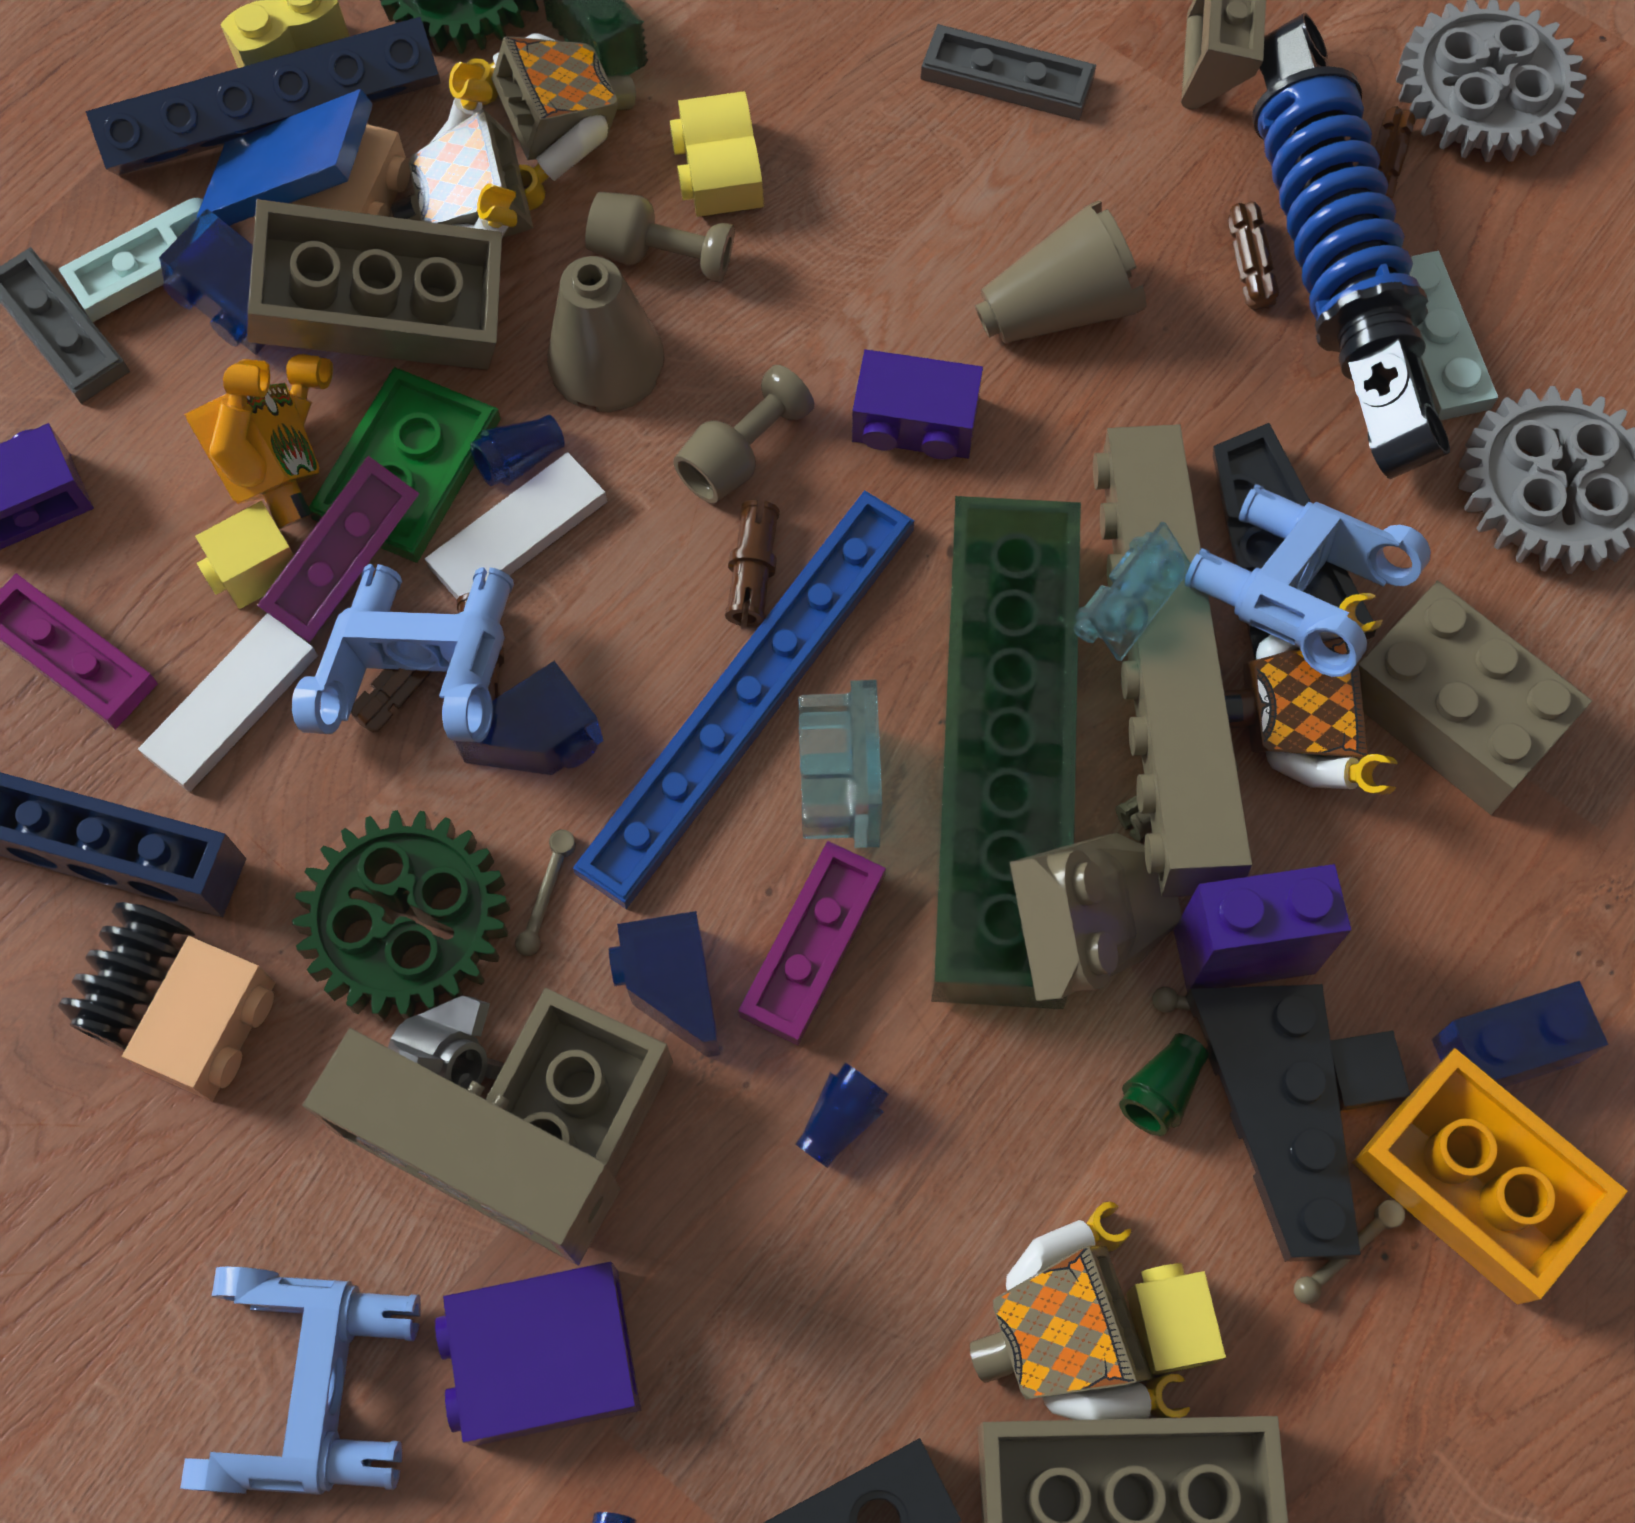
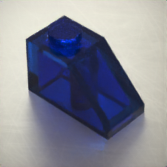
M554 660L492 701L493 718L491 728L487 737L482 742L453 741L465 763L553 775L564 767L571 769L586 762L597 750V745L603 742L604 739L597 716Z
M693 911L617 924L620 946L609 947V959L614 986L626 985L632 1005L706 1057L720 1055L697 912Z

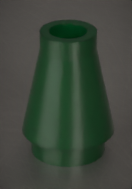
M1175 1034L1163 1050L1122 1086L1124 1097L1121 1099L1119 1107L1125 1117L1141 1130L1156 1136H1163L1169 1128L1178 1127L1182 1122L1200 1071L1209 1058L1206 1048L1189 1035Z

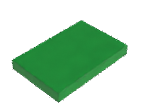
M393 367L311 502L309 509L312 513V520L319 522L365 458L370 456L420 493L380 547L418 563L499 424L501 417L498 408Z

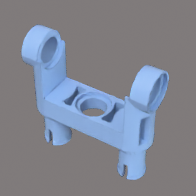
M1255 484L1242 505L1239 521L1248 522L1284 538V541L1262 568H1255L1252 572L1202 548L1190 564L1184 584L1186 587L1195 588L1234 606V613L1238 615L1239 620L1299 647L1306 662L1319 673L1331 677H1339L1350 673L1365 653L1367 639L1364 631L1355 621L1347 617L1349 612L1303 592L1326 561L1383 587L1386 583L1394 586H1406L1415 582L1430 561L1431 550L1423 535L1412 527L1392 525L1381 530L1322 503L1308 502L1305 506H1302L1264 489L1261 485ZM1394 546L1404 550L1411 559L1412 567L1400 568L1391 564L1384 555L1383 547ZM1330 632L1337 634L1348 644L1350 653L1339 654L1331 651L1322 642L1320 633Z
M368 564L363 569L362 579L351 608H347L338 614L316 676L302 678L294 690L292 714L296 726L303 733L332 734L335 732L342 721H348L366 668L442 671L447 673L439 697L444 698L442 721L447 737L452 741L482 742L489 733L493 718V705L488 687L505 639L500 621L509 593H511L514 586L513 579L502 570L490 567L487 580L485 581L487 571L484 567H481L475 571L473 584L463 612L458 614L390 612L396 592L400 589L402 578L395 570L377 564L373 577L375 568L372 564Z
M217 1267L212 1291L213 1298L234 1301L236 1304L251 1305L250 1310L303 1313L282 1457L210 1452L209 1459L185 1458L180 1489L246 1494L247 1490L321 1495L324 1491H330L334 1484L385 1487L386 1490H394L398 1484L401 1470L371 1467L372 1461L402 1463L401 1442L394 1440L391 1442L340 1439L337 1429L349 1343L352 1342L355 1336L414 1341L418 1333L419 1323H412V1319L391 1318V1316L420 1317V1296L417 1294L404 1296L360 1293L359 1287L353 1285L351 1281L279 1277V1273L264 1269Z

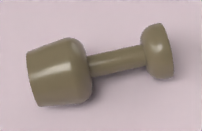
M598 192L592 202L587 220L585 245L588 250L624 265H635L642 261L649 247L700 259L703 274L710 280L721 283L729 266L735 227L728 223H718L708 230L706 236L658 225L655 224L653 206L645 197L623 193Z
M773 365L762 378L761 390L764 399L735 427L722 421H707L701 424L674 458L673 464L681 480L695 495L708 503H716L740 487L752 477L755 471L756 461L750 445L780 416L789 420H799L806 417L814 409L815 404L811 392L794 372L784 366Z

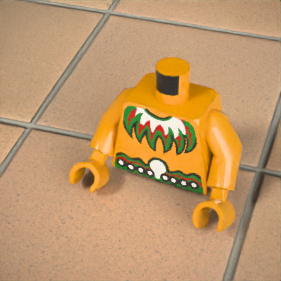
M308 354L293 356L288 361L286 368L287 379L292 385L290 391L286 383L270 385V366L267 362L242 359L228 367L224 372L223 386L226 394L184 414L231 498L237 504L264 498L278 529L295 524L312 515L298 483L319 474V464L307 437L304 425L312 401L307 399L309 388L327 389L332 381L333 363L328 358Z

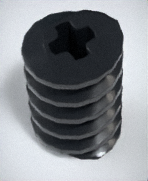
M119 902L115 904L112 913L124 927L103 926L99 933V937L111 951L89 950L85 958L98 975L76 974L72 980V984L85 998H62L58 1007L71 1020V1027L124 1052L128 1043L119 1034L121 1029L136 1030L142 1020L132 1010L135 1004L150 1006L155 996L146 987L147 982H163L168 973L161 966L159 960L161 957L176 959L181 950L172 940L173 935L195 936V933L182 923L152 908L139 904Z

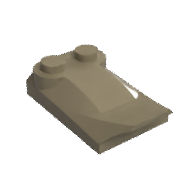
M1119 833L1101 835L1010 862L1036 1001L1059 999L1077 991L1102 989L1108 984L1111 976L1142 962L1156 945L1177 926L1182 916L1178 896L1161 897L1158 873H1148L1145 862V845Z

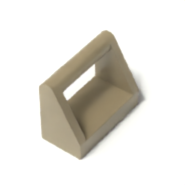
M1266 0L1192 1L1187 11L1182 106L1187 109H1197L1256 75L1263 62Z

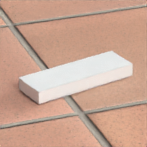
M567 452L428 555L425 561L434 575L458 599L459 596L470 592L477 569L481 567L486 569L485 581L487 580L490 567L502 570L510 576L607 503L606 493Z
M267 613L149 736L138 750L145 758L190 793L318 657L315 649Z

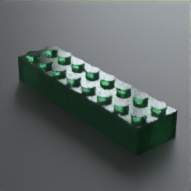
M955 496L951 536L931 1002L1064 1009L1068 996L1059 999L1036 1001L1010 862L1074 844L1081 502Z

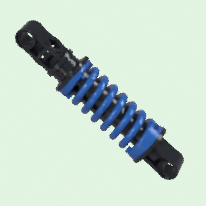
M1303 13L1264 36L1263 62L1259 69L1263 74L1267 91L1257 101L1253 110L1252 121L1257 135L1264 140V152L1272 166V179L1279 191L1280 207L1285 216H1287V231L1294 241V255L1300 267H1302V282L1310 294L1309 306L1316 318L1317 343L1326 351L1340 353L1338 360L1342 374L1346 378L1353 380L1355 384V391L1358 395L1368 428V442L1373 457L1382 473L1388 479H1393L1450 453L1449 440L1444 426L1437 415L1430 387L1420 360L1425 352L1426 344L1422 332L1417 326L1424 321L1428 314L1426 306L1428 298L1417 279L1410 276L1413 261L1409 252L1402 248L1405 238L1404 232L1400 225L1394 222L1397 210L1392 199L1386 196L1388 182L1383 172L1378 170L1380 156L1376 148L1370 144L1372 139L1371 128L1367 121L1362 119L1364 106L1359 80L1349 70L1328 65V53L1324 40L1311 17L1307 13ZM1348 136L1351 138L1350 140L1346 141L1345 137ZM1354 162H1359L1357 166H1353Z

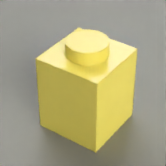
M262 500L195 536L207 558L197 562L201 572L215 595L227 590L239 610L262 598L294 555Z
M1182 1263L1163 1265L1142 1271L1143 1283L1135 1284L1126 1294L1132 1320L1152 1376L1212 1365L1225 1359L1224 1347L1205 1271L1185 1275Z

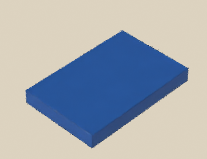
M359 89L225 142L196 218L209 232L217 231L254 217L257 199L292 203L348 182L372 110V102L362 89Z

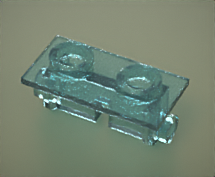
M1160 522L1153 533L1146 532L1143 537L1133 538L1129 544V550L1109 574L1113 585L1111 587L1101 585L1085 607L1079 608L1075 614L1077 623L1073 630L1076 635L1088 643H1094L1098 637L1102 638L1116 660H1123L1185 578L1190 567V561L1165 522Z

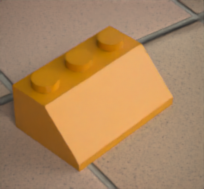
M1456 1048L1438 1064L1394 1111L1351 1162L1517 1305L1540 1300L1628 1192Z

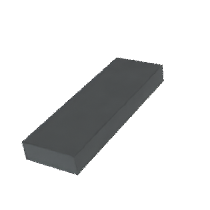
M937 24L921 66V80L1080 121L1094 80L1096 64Z
M31 247L0 266L1 305L81 404L130 372L124 360Z

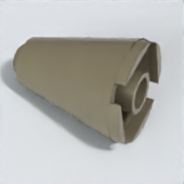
M1097 200L1084 207L981 289L983 302L975 305V309L989 338L999 334L1004 343H1010L1135 315L1145 310L1147 303L1143 285L1131 289L1128 278L1132 276L1131 270L1137 267L1125 238L1108 209L1102 211V202Z
M587 256L569 264L561 276L547 353V363L554 386L568 402L579 406L578 402L596 406L599 412H614L629 408L650 395L657 384L656 379L661 368H663L664 350L656 328L617 266L608 259L598 256Z

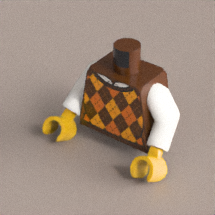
M1371 593L1351 595L1345 598L1339 607L1349 612L1347 617L1355 621L1364 633L1376 630L1383 622L1382 619L1362 624L1356 618L1355 609L1359 602L1376 598ZM1330 632L1320 633L1322 642L1328 649L1339 654L1350 653L1348 644L1343 638ZM1269 635L1260 642L1256 651V660L1243 665L1245 689L1224 691L1230 729L1249 727L1252 752L1266 753L1267 760L1272 769L1308 787L1355 789L1359 785L1366 792L1382 795L1391 794L1395 791L1396 787L1377 786L1373 781L1372 774L1377 765L1380 763H1398L1393 757L1379 754L1368 755L1359 663L1355 665L1350 673L1344 676L1331 677L1313 669L1304 659L1301 649L1273 635Z

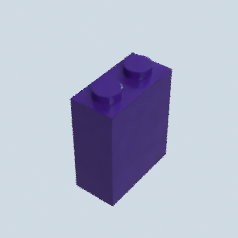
M1331 864L1198 884L1174 929V935L1188 993L1190 989L1226 988L1314 975L1350 933L1351 926L1336 866Z
M611 1261L443 1296L445 1316L436 1317L435 1319L436 1339L442 1360H452L455 1387L445 1390L446 1414L451 1432L461 1431L463 1443L478 1446L641 1411L619 1273Z

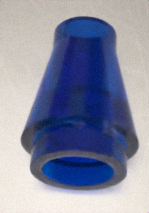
M548 414L536 420L482 430L481 438L471 442L470 448L475 465L488 485L494 486L502 482L504 485L509 486L551 453L563 448L565 441L557 421Z
M845 1062L836 1076L831 1072L829 1073L804 1132L795 1144L828 1168L836 1156L884 1113L880 1106L889 1094Z

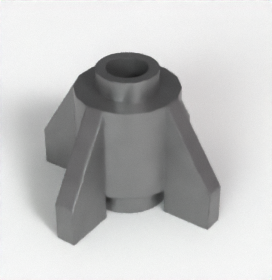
M460 996L406 1019L397 1027L388 1046L389 1049L466 1090L472 1081L481 1084L484 1077L497 1079L505 1064L487 1058L485 1049L475 1037H481L490 1003L469 996Z

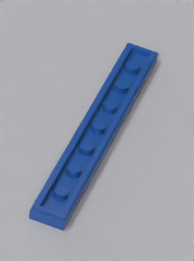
M863 491L574 865L573 870L576 876L627 910L914 531L915 521L869 492Z

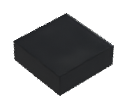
M1393 1030L1331 1040L1340 1111L1405 1101L1409 1097L1410 1091Z

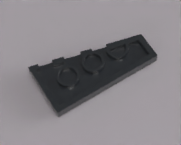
M1270 423L1213 446V461L1234 564L1251 572L1255 568H1262L1284 541V538L1248 522L1239 521L1242 505L1250 490L1254 488V485H1261L1264 489L1302 506L1311 502ZM1327 561L1303 591L1338 608L1345 598L1359 594L1347 570ZM1359 602L1355 609L1357 620L1362 624L1373 622L1364 602ZM1247 624L1253 657L1256 660V651L1259 643L1271 634ZM1376 630L1365 632L1366 639L1374 637Z
M1323 985L1190 989L1185 997L1193 1018L1197 1017L1208 1045L1206 1050L1209 1054V1061L1214 1074L1219 1075L1232 1109L1230 1113L1231 1120L1239 1140L1243 1139L1255 1170L1253 1178L1284 1261L1354 1259L1361 1255Z

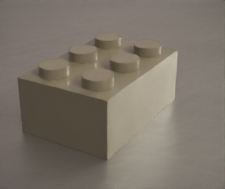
M1438 580L1359 663L1364 713L1490 815L1493 814L1592 702L1585 694Z
M544 988L485 1100L492 1103L497 1094L505 1097L510 1101L505 1109L506 1111L606 1163L612 1175L616 1178L673 1064V1060L666 1043L548 988Z

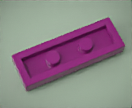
M367 456L257 606L310 643L420 493L370 456Z
M17 573L0 589V642L115 730L158 685L157 681L148 671Z
M827 841L738 1010L740 1018L799 1046L885 878V867Z

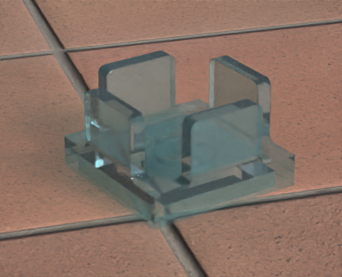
M877 680L850 681V692L845 694L799 696L803 838H853L854 848L880 847L882 786Z

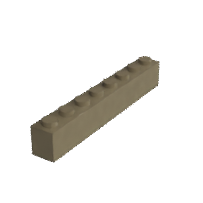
M1181 425L1107 428L1103 453H1095L1093 457V480L1096 490L1105 489L1106 503H1101L1100 532L1102 540H1112L1113 554H1108L1107 583L1110 592L1119 591L1121 607H1115L1114 634L1116 644H1126L1128 661H1123L1121 667L1122 693L1125 700L1134 699L1136 717H1130L1129 720L1130 751L1132 756L1142 755L1144 774H1138L1137 776L1138 809L1140 814L1150 813L1152 833H1148L1145 836L1146 868L1149 874L1158 873L1161 897L1193 896L1198 884L1247 877L1252 861L1208 594L1195 588L1186 587L1184 584L1190 564L1196 554H1199L1201 548Z

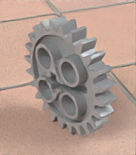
M1467 0L1463 12L1453 4L1448 3L1441 17L1432 12L1429 13L1424 26H1416L1409 42H1406L1399 61L1401 66L1396 77V83L1403 85L1398 97L1399 102L1412 103L1409 110L1414 113L1416 120L1426 119L1421 131L1423 136L1430 135L1436 131L1443 134L1440 148L1445 149L1454 141L1461 143L1460 151L1463 158H1466L1473 148L1481 149L1485 162H1490L1495 150H1501L1509 162L1514 161L1520 147L1530 156H1534L1541 142L1552 146L1560 131H1567L1584 98V94L1580 91L1587 77L1584 74L1578 73L1583 57L1568 55L1574 40L1572 38L1559 40L1554 38L1559 27L1557 22L1544 27L1537 24L1541 14L1539 10L1533 11L1527 17L1519 15L1520 5L1517 1L1510 5L1508 11L1500 10L1497 0H1490L1486 9H1480L1475 0Z
M1550 386L1541 401L1531 389H1526L1518 403L1506 397L1501 402L1496 413L1488 410L1479 426L1474 428L1465 445L1467 450L1459 462V467L1466 471L1458 484L1459 489L1474 492L1464 506L1465 511H1483L1485 514L1476 528L1478 532L1496 528L1501 533L1494 545V548L1497 550L1512 542L1518 546L1516 562L1522 563L1532 552L1539 555L1541 571H1547L1556 558L1561 559L1567 574H1572L1582 559L1592 571H1595L1607 557L1617 562L1629 547L1635 548V427L1626 430L1621 425L1627 414L1625 409H1621L1609 416L1603 412L1605 397L1600 396L1591 406L1583 404L1581 389L1575 388L1568 401L1561 400L1555 386ZM1520 449L1530 452L1533 456L1523 453ZM1582 449L1591 452L1592 455L1587 454ZM1588 501L1596 503L1603 510L1593 507ZM1527 502L1538 505L1543 511L1530 507Z

